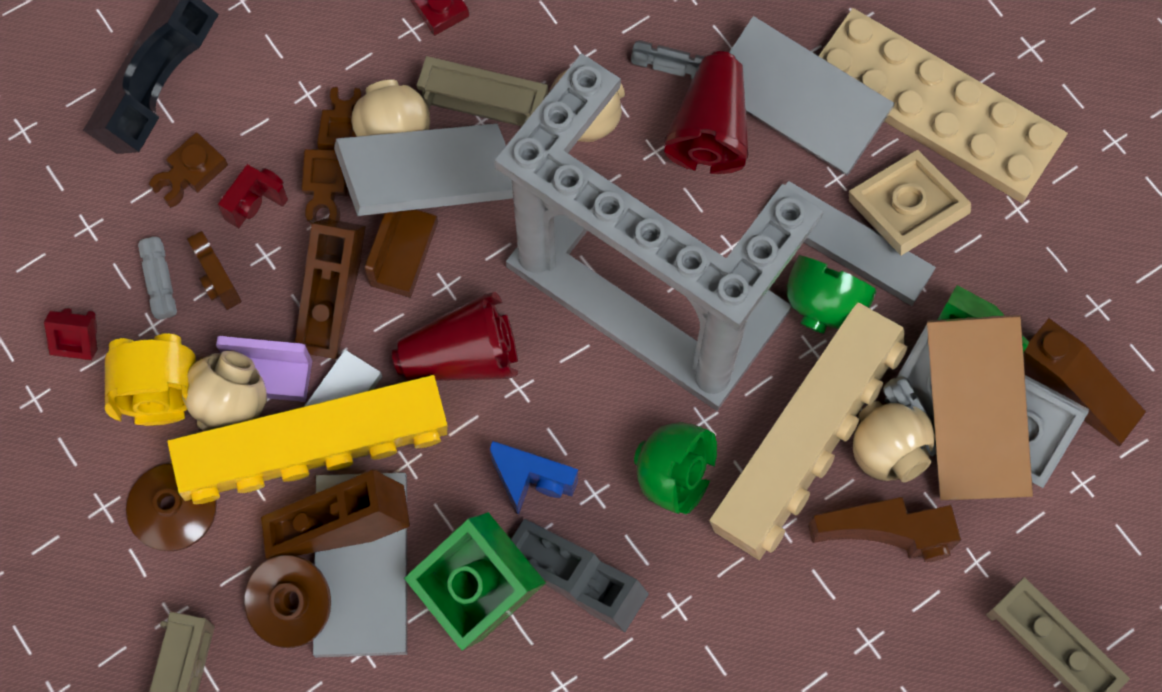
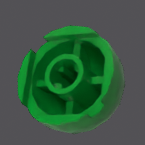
M798 255L787 281V298L791 307L803 316L800 322L801 325L824 334L827 327L839 329L858 302L868 308L871 307L877 292L873 286L844 271L838 272L827 267L828 264Z
M676 422L661 426L646 441H642L636 449L634 464L637 466V479L641 491L648 500L673 513L679 514L680 512L685 515L690 513L699 504L710 483V480L701 479L707 464L715 467L717 459L715 434L694 424Z

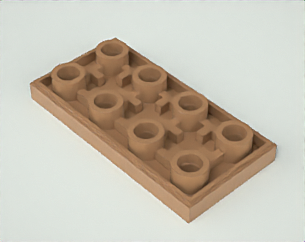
M1021 315L927 321L940 500L1033 497Z

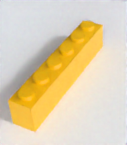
M431 375L168 440L167 443L179 494L184 501L192 500L193 504H204L219 499V492L237 488L238 493L256 491L265 486L264 481L279 477H282L284 482L299 480L309 476L308 470L326 466L329 471L343 469L351 466L354 458L370 455L371 459L386 458L396 454L397 447L413 443L415 448L430 447L440 443L441 436L447 435L448 425L435 376Z

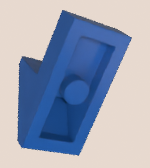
M492 441L490 447L492 462L518 515L530 483L536 485L535 489L538 492L550 497L561 498L562 494L573 497L578 483V469Z

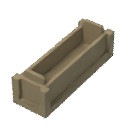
M428 56L425 58L417 83V89L422 90L421 96L428 109L433 105L521 127L548 95L547 84Z
M1025 577L1017 582L1010 589L1011 591L986 614L991 621L997 619L1071 692H1118L1130 680L1116 664Z
M169 612L168 622L161 621L160 624L162 628L166 629L149 692H198L215 626L205 618Z

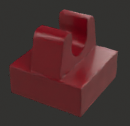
M65 308L61 312L49 311L44 320L49 355L92 361L98 350L95 312L88 311L86 315L72 314V309Z

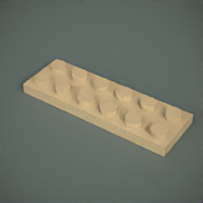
M852 8L819 55L822 59L894 102V107L884 122L1022 204L1068 134Z

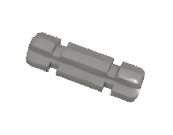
M153 236L139 241L138 247L140 257L143 258L142 267L147 292L151 298L149 300L151 312L158 320L171 318L176 315L177 309L175 299L172 297L173 289L168 265L164 258L166 256L164 245L159 237Z

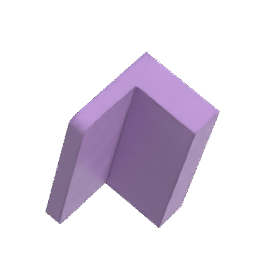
M217 336L216 346L220 353L223 351L239 352L254 362L255 368L259 371L265 383L267 398L306 402L312 359L304 344Z

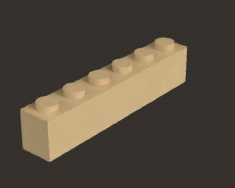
M859 302L854 306L709 520L716 534L759 561L766 550L772 553L777 548L785 534V529L782 526L791 513L798 515L810 496V492L807 491L808 487L816 476L822 478L827 473L835 457L832 451L840 439L846 442L851 437L859 422V418L856 415L864 403L871 405L875 401L883 386V382L880 379L888 367L895 369L904 357L907 346L904 345V327Z

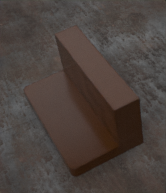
M419 210L384 214L365 265V271L371 287L411 298L438 224L436 215Z

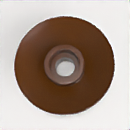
M168 463L150 469L136 481L128 495L126 517L133 534L146 546L159 551H178L197 543L208 532L216 515L217 502L215 500L204 504H193L192 500L184 501L178 492L173 465ZM173 496L175 498L174 506L169 510H162L160 507L161 501L165 497Z
M294 555L277 556L263 562L251 575L244 596L245 612L251 627L264 641L276 647L295 648L311 642L324 629L331 612V593L324 575L313 563ZM292 592H296L299 598V606L297 608L290 603Z

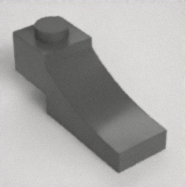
M526 519L523 520L511 539L544 579L546 586L574 602L590 615L624 633L649 595L637 579L601 562L594 553Z

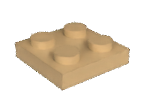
M919 150L914 151L849 190V202L900 256L971 213V202Z

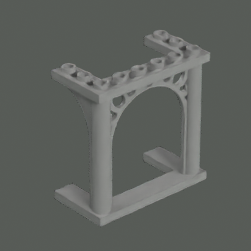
M581 53L494 160L495 169L509 177L512 181L518 246L506 260V267L702 402L718 411L791 311V305L771 292L769 288L820 221L824 210L782 184L728 257H723L568 154L620 89L621 78ZM589 231L686 296L699 318L700 330L698 341L569 255L586 232Z

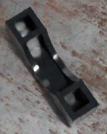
M160 0L83 131L116 154L140 152L159 119L156 113V103L162 87L175 68L188 55L200 48L219 14L202 0Z

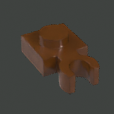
M338 87L331 89L330 102L332 110L322 109L317 141L318 150H334L336 139L357 137L352 127L351 118L356 102L362 98L360 88H355L354 96L346 101L340 99Z
M196 132L165 159L171 170L153 176L149 186L155 194L163 187L171 186L172 190L164 197L166 204L171 208L181 202L184 190L188 186L198 193L224 170L228 163L214 147Z
M305 149L302 192L313 195V199L308 202L305 209L306 219L312 224L317 220L316 214L319 209L329 208V219L339 221L340 209L334 202L335 196H347L348 187L335 150Z
M203 231L187 238L206 272L199 280L211 301L220 297L227 310L241 303L242 301Z

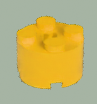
M170 333L159 334L154 337V340L133 341L120 338L109 343V352L105 356L106 413L111 418L121 422L122 414L133 416L135 425L144 426L170 424L185 419V411L188 409L182 395L186 400L189 388L188 371L196 362L194 352L181 344L180 336Z

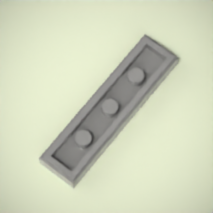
M790 181L787 182V187L824 210L822 218L804 243L913 306L933 274L935 266L909 251L900 256L882 235Z

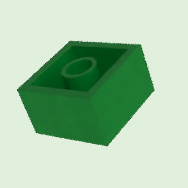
M489 512L467 519L404 577L461 651L483 641L546 584L544 579Z

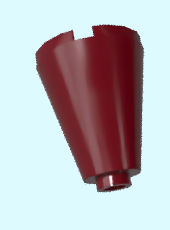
M716 51L702 59L665 137V156L686 169L696 171L697 164L711 166L709 174H728L742 170L745 167L749 152L743 65L729 52Z
M496 292L484 294L398 339L397 349L392 350V359L399 375L404 374L408 381L431 375L435 376L436 381L494 380L516 377L518 370L510 367L511 363L518 362L511 324L508 315L499 316L495 305L503 303L500 296Z

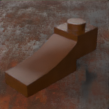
M903 497L814 515L808 525L813 543L840 539L876 541L907 550L909 559L923 556L924 562H933L951 556L950 550L961 541L952 505L907 514Z

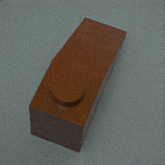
M325 218L311 224L295 343L304 344L310 355L331 359L338 358L360 268L366 228L364 225Z
M1050 318L1046 320L1023 353L1025 375L1088 408L1089 412L1084 421L1117 446L1122 445L1146 413L1143 407L1086 344Z
M374 469L261 517L266 559L282 555L299 556L369 543L410 527L404 485Z

